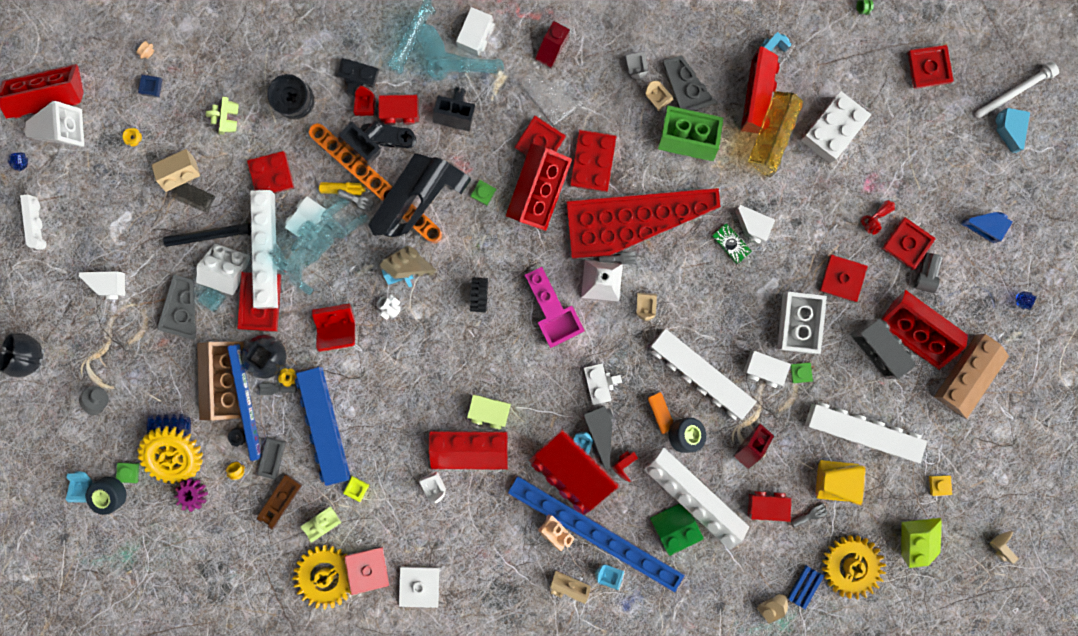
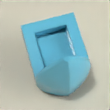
M579 432L575 435L573 441L589 455L593 445V438L587 432Z
M603 564L596 569L595 578L599 584L619 590L625 571Z

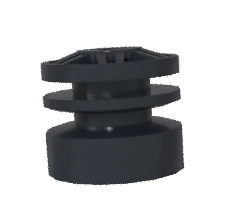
M293 74L277 76L268 88L267 98L272 108L289 119L298 120L304 118L314 107L315 97L312 89L302 79ZM293 95L296 96V97H295V100H296L295 102H292V96H293Z

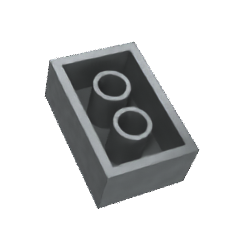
M880 318L867 320L850 335L885 379H900L917 365L914 362V356L908 350L905 351L901 346L902 341L889 331L890 327L884 320Z

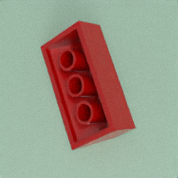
M762 46L757 49L752 57L740 130L757 134H764L770 128L771 118H769V112L773 110L774 106L772 93L777 88L775 74H778L780 69L778 55Z
M74 64L3 80L0 86V109L5 118H20L26 114H37L53 101L70 106L79 104L84 91L78 65Z
M531 143L505 216L546 231L572 159L548 148Z
M907 290L893 301L881 318V320H884L889 325V331L896 335L905 346L938 370L966 348L968 334Z
M430 431L429 455L431 469L508 470V431Z

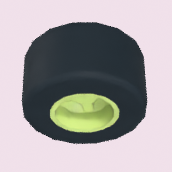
M696 418L678 419L673 422L668 432L671 446L680 453H693L701 450L707 439L704 425Z
M114 477L99 479L91 484L86 492V502L89 508L100 515L113 513L125 503L127 498L123 483Z

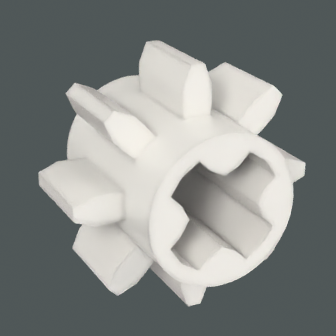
M391 294L388 297L382 296L377 302V313L385 319L396 317L400 312V301Z

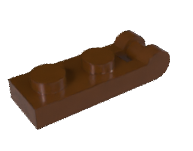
M286 474L256 520L266 523L267 527L273 530L303 484ZM269 511L274 514L273 518L267 515Z

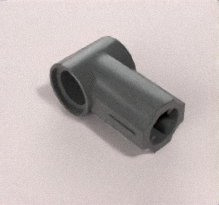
M934 253L925 254L920 272H918L914 280V288L930 293L937 291L940 282L938 273L943 257Z

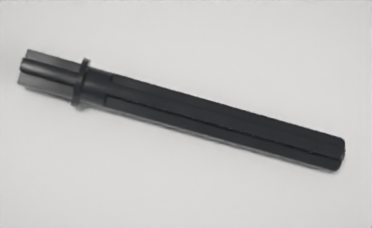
M246 221L239 225L163 237L165 247L236 235L248 234V236H251L252 228L251 223Z

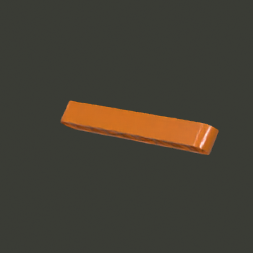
M318 123L313 124L309 129L310 137L380 200L384 201L393 186L370 166L366 167L338 142V138L326 127ZM323 130L322 137L316 138V132ZM332 143H338V147L335 150L329 149ZM346 155H352V160L349 163H344L343 161ZM365 167L366 173L362 176L358 175V170ZM374 180H380L381 183L378 188H372ZM411 204L408 212L405 213L402 219L408 222L417 208ZM422 214L423 224L420 226L414 225L412 228L428 242L438 243L442 239V231L427 216ZM437 230V237L430 239L428 237L429 231Z

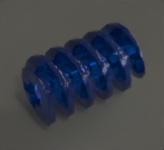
M157 414L155 420L153 415L148 416L146 424L147 434L151 430H154L155 433L158 427L161 428L163 433L166 426H168L169 432L176 427V434H179L184 429L183 437L191 433V419L189 416L185 419L184 414H180L179 419H177L176 414H172L171 419H169L168 414H165L163 420L160 414Z

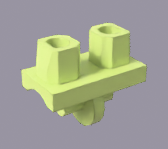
M222 97L220 112H218V105H212V111H206V116L211 118L210 124L216 125L217 119H220L218 130L220 135H224L225 132H236L237 121L226 120L227 114H238L239 104L228 101V97Z
M330 506L302 525L301 528L312 543L340 524L341 521Z

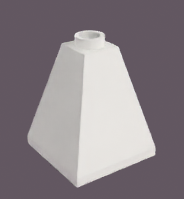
M53 101L26 121L24 132L27 137L36 140L84 147L82 109Z
M585 260L581 298L619 302L623 264ZM601 275L605 276L607 280H602Z

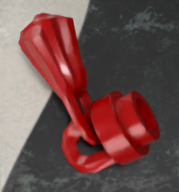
M886 200L873 216L865 215L862 217L861 224L869 234L875 235L881 230V223L877 219L895 211V203Z

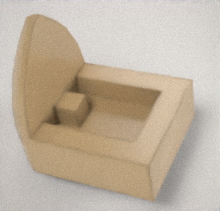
M650 81L647 84L645 95L658 111L674 100L672 95L659 81Z
M637 294V316L640 319L649 321L656 316L657 294Z
M1008 531L996 536L990 542V545L996 550L995 555L1001 561L1014 564L1019 558L1006 545L1013 534L1012 531Z
M782 594L775 595L773 598L759 604L757 610L770 624L786 615L788 610L787 597Z

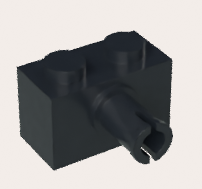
M455 87L452 98L438 95L433 111V123L470 132L475 104L463 101L466 90L461 87L459 94L460 87Z
M374 120L363 132L351 121L338 134V142L368 167L380 155L381 147L373 139L384 128L381 124L378 125V121Z

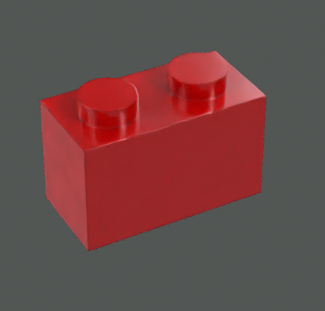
M379 95L380 121L385 125H395L396 122L413 125L415 122H419L418 96Z
M755 491V494H749L748 517L752 520L791 522L792 498L786 496V493L774 492V495H766L765 491Z

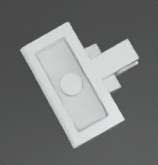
M603 363L585 367L584 372L592 405L612 401L609 390H613L614 384L622 383L621 375L611 377L610 373L604 372Z

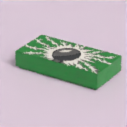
M727 223L711 236L736 264L740 263L752 252Z

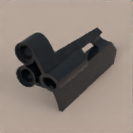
M415 153L368 225L374 236L384 235L387 237H398L408 234L444 186L451 191L454 189L462 195L471 178L444 159L438 157L431 158ZM418 195L421 203L407 223L399 224Z

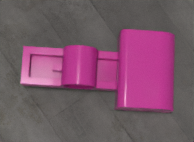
M543 267L525 275L546 317L539 321L538 325L550 348L585 332L573 306L563 310Z

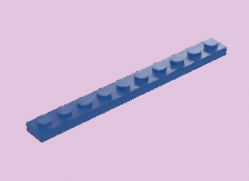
M517 476L508 494L545 516L548 514L552 515L562 526L673 592H676L685 576L683 573Z

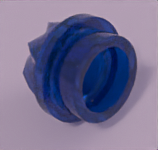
M18 152L9 154L7 161L11 168L16 171H22L28 166L29 159L25 153Z
M1023 291L1016 296V304L1023 310H1031L1037 296L1032 295V292Z

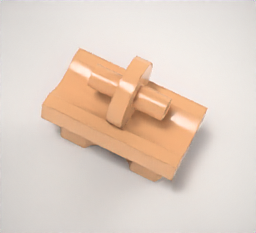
M549 514L546 517L545 523L538 530L542 537L547 539L559 551H562L564 547H570L574 540V537Z

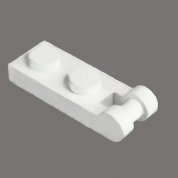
M28 194L20 195L26 245L30 248L43 250L46 247V241L41 236L42 222L38 212L40 210L37 197Z

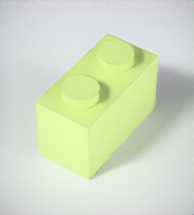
M473 395L467 418H471L472 423L482 425L483 422L490 423V427L501 429V426H506L511 404Z

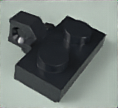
M342 58L337 77L346 80L348 95L355 97V91L359 86L375 87L379 68Z

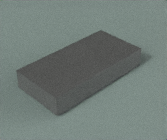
M266 437L257 475L277 479L286 441Z

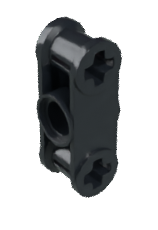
M364 124L360 129L364 132L371 124ZM382 125L384 129L373 139L376 144L391 148L411 149L417 142V138L411 129L392 125ZM407 135H409L411 139H408L407 142H405L403 138H406Z

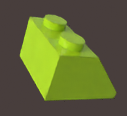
M941 518L902 522L901 556L909 568L929 566L941 553Z

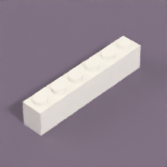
M271 190L251 191L253 305L257 309L278 308L275 194Z
M664 329L650 346L652 349L651 353L659 360L663 358L667 361L666 365L674 372L678 370L683 374L681 377L686 382L696 384L698 386L696 390L704 396L708 394L712 397L711 402L717 407L721 408L723 406L727 409L726 414L732 419L736 420L738 418L743 420L755 405L756 401L667 329Z
M825 403L811 404L805 426L894 456L921 463L927 441L921 439V435L912 432L907 435L902 433L903 429L892 426L889 429L884 427L885 423L873 420V423L866 421L867 417L858 414L852 417L847 415L848 411L839 408L836 411L829 409L830 405Z
M663 448L652 457L644 470L727 548L731 550L743 541L749 526L671 453Z

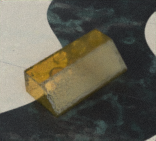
M774 92L748 159L750 165L769 178L776 173L781 163L783 153L795 127V122L802 109L804 101L795 93Z

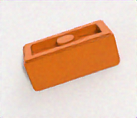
M661 392L648 396V401L659 429L664 434L669 431L670 426L673 424Z

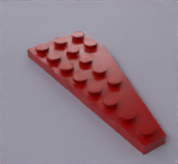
M719 188L567 201L572 259L610 256L721 207Z

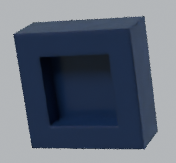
M141 74L138 93L140 95L160 98L163 79Z

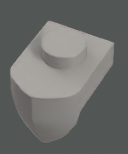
M645 51L627 54L629 75L637 80L643 79L648 73Z

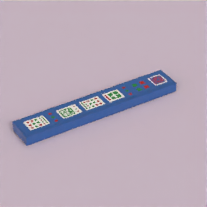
M240 344L228 346V352L249 458L253 461L261 458L262 452L246 372L242 364Z

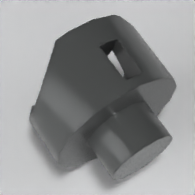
M97 386L88 387L79 397L80 406L91 416L101 413L109 402L107 392Z

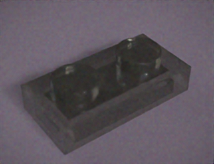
M184 183L175 187L171 197L208 213L216 196L193 185Z

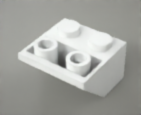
M214 243L197 265L196 283L233 295L241 284V273L246 271L250 255Z

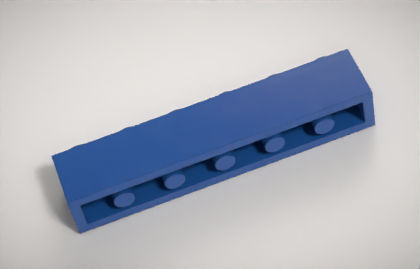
M323 367L296 373L295 383L302 394L300 402L302 407H305L307 413L305 415V422L307 426H310V441L312 445H315V460L317 464H320L321 471H319L320 480L322 483H325V486L351 479Z

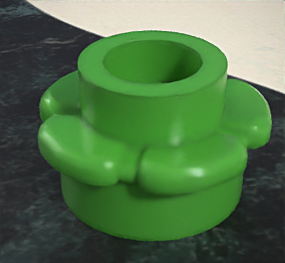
M858 0L856 3V9L859 14H870L874 6L872 0Z

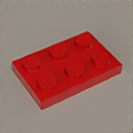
M579 130L570 187L608 193L616 135Z
M241 273L237 329L278 331L281 274H277L278 308L257 309L253 305V273Z

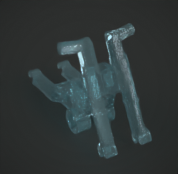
M431 0L423 1L403 39L401 38V43L393 58L388 62V66L392 70L402 74L406 61L412 50L415 49L416 42H419L424 48L426 61L429 63L427 67L428 73L436 81L444 80L449 72L498 74V66L501 67V70H504V63L501 59H470L447 53L445 45L436 29L426 24L429 15L436 13V9L431 5ZM437 66L442 69V71H439V75H436L433 71L437 69Z
M343 198L322 213L319 223L313 224L308 220L299 228L297 234L300 237L295 240L292 248H290L293 254L287 260L284 259L285 255L282 254V249L277 244L273 246L272 250L267 251L282 275L287 274L293 285L309 296L313 293L314 289L303 282L301 271L317 261L322 253L335 242V238H345L369 219L365 213L361 214L343 228L332 217L349 204L350 201Z

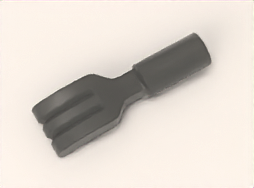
M341 189L337 192L338 197L350 202L353 201L357 207L371 212L375 201L362 196L355 197L353 194Z
M636 252L621 253L619 256H599L598 260L599 262L636 264Z
M259 384V395H274L276 392L296 393L297 386L291 385L286 387L281 385V387H277L275 384Z
M820 503L811 508L808 514L802 515L790 523L795 528L809 519H820L827 515L828 512L824 504Z

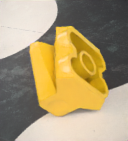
M820 460L816 481L817 499L845 501L861 505L863 502L865 466L854 463Z

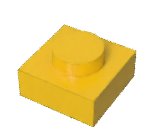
M950 475L929 476L931 496L952 495Z

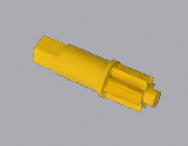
M320 182L319 192L322 194H337L339 189L353 195H362L363 192H366V186H363L362 183Z

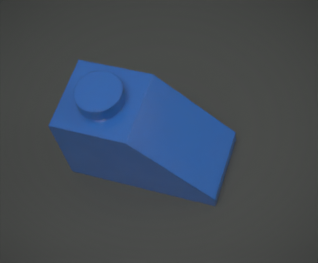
M993 212L963 220L961 225L994 244L1003 240L1013 221L1009 220L1008 216L1002 212Z

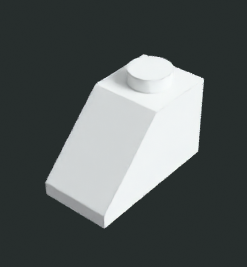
M739 205L735 213L744 235L749 237V241L756 244L767 241L775 220Z
M118 271L79 273V277L98 295L106 296V300H117L118 296H125V273Z

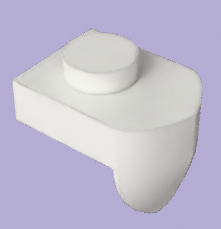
M438 472L420 478L419 482L428 501L431 503L441 501L445 495L446 488Z

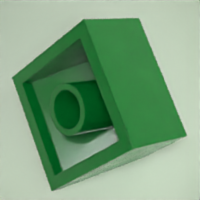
M680 503L650 517L669 556L704 540L692 514Z

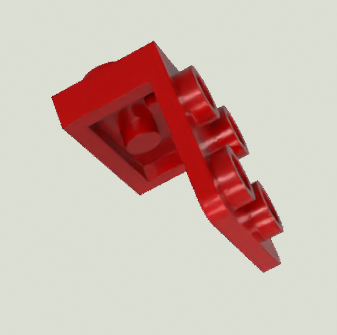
M350 303L312 309V316L317 328L316 349L318 352L355 345L356 320Z

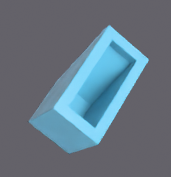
M1006 108L999 112L996 117V131L1010 151L1017 153L1024 150L1030 112Z

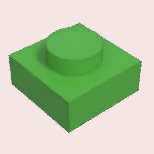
M479 180L471 198L488 206L497 189Z
M811 363L790 365L792 383L813 382Z
M117 463L116 479L122 483H138L139 463Z

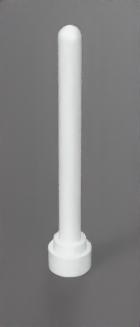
M1052 61L1043 65L1038 74L976 111L975 116L980 118L1042 79H1051L1058 75L1059 69L1057 65Z

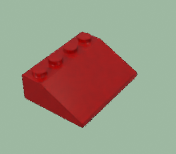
M563 430L547 441L529 459L532 467L536 471L541 472L546 477V481L550 485L555 486L559 490L560 495L564 499H568L573 504L574 509L583 515L593 510L619 487Z

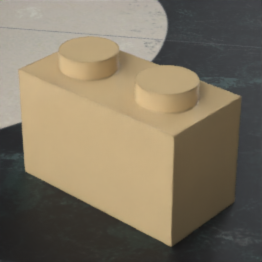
M187 149L152 164L156 182L165 192L200 176L196 160Z

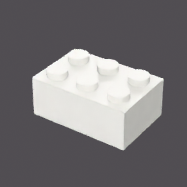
M841 91L833 98L800 141L831 164L839 157L871 114Z
M796 292L783 293L777 350L821 354L827 296Z

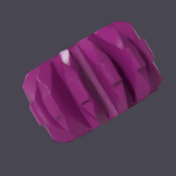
M189 478L187 482H180L181 487L175 488L178 494L174 495L173 498L179 499L176 505L182 504L181 510L184 511L188 508L189 512H193L195 508H202L201 503L207 502L203 497L208 495V492H203L206 485L199 486V479L193 481L192 478Z

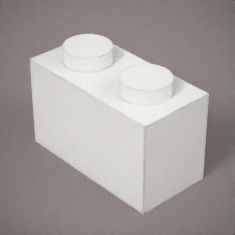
M471 7L456 41L457 47L479 56L480 51H484L487 45V40H485L487 35L491 34L495 24L493 23L492 15Z
M750 351L743 373L748 374L747 378L758 381L762 379L766 381V385L776 388L777 385H784L791 364L756 351Z

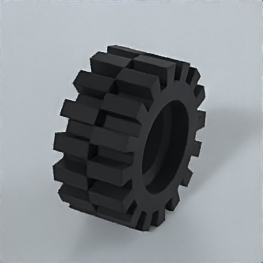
M472 277L470 312L486 313L488 278Z

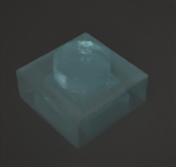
M208 287L198 301L212 312H216L227 297L218 290Z

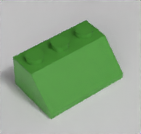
M667 106L658 150L714 162L719 150L723 117Z

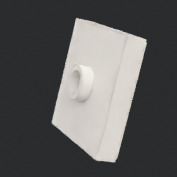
M401 566L399 607L438 608L440 567Z

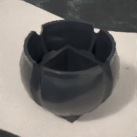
M8 334L1 346L4 351L0 352V372L17 378L39 372L45 349H42L39 342L27 334Z
M258 335L251 338L247 342L248 346L243 348L241 354L245 370L248 373L252 372L254 377L261 379L271 378L281 372L280 367L285 366L287 359L286 350L282 342L279 340L275 341V337L269 335ZM260 345L272 353L264 367L251 360Z

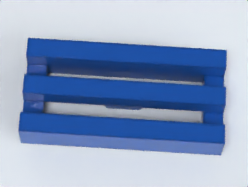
M806 565L787 599L806 610L824 575ZM808 572H811L799 596L797 597V599H795L794 597L797 594L799 588L801 587ZM815 576H817L816 579L814 580V582H813L811 588L809 589V591H808L806 597L804 598L803 602H801L802 599H803V597H804V595L806 594V592H807L809 586L811 585L813 579L815 578Z

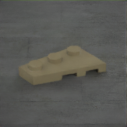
M406 246L384 259L379 265L394 279L408 278L413 274L419 277L423 276L424 273L430 276L436 272V269L422 258L416 249L410 246Z

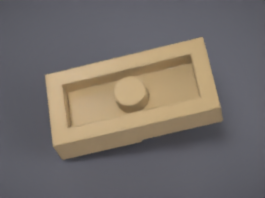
M555 571L550 588H552L551 594L559 598L566 594L568 597L586 604L591 586Z

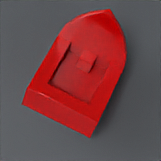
M359 86L355 91L353 110L355 116H374L376 98L367 87Z
M627 450L619 456L620 460L612 465V469L619 477L627 482H631L623 469L637 460L638 457L634 451L629 452Z

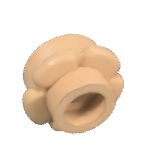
M146 41L143 42L136 53L140 55L141 59H149L154 53L152 49L153 44H149Z

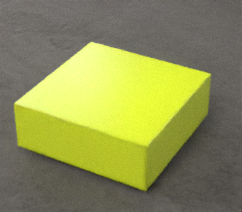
M352 476L343 494L361 502L370 484Z

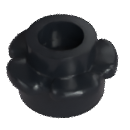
M233 428L228 434V441L232 446L238 447L245 444L246 437L243 429Z

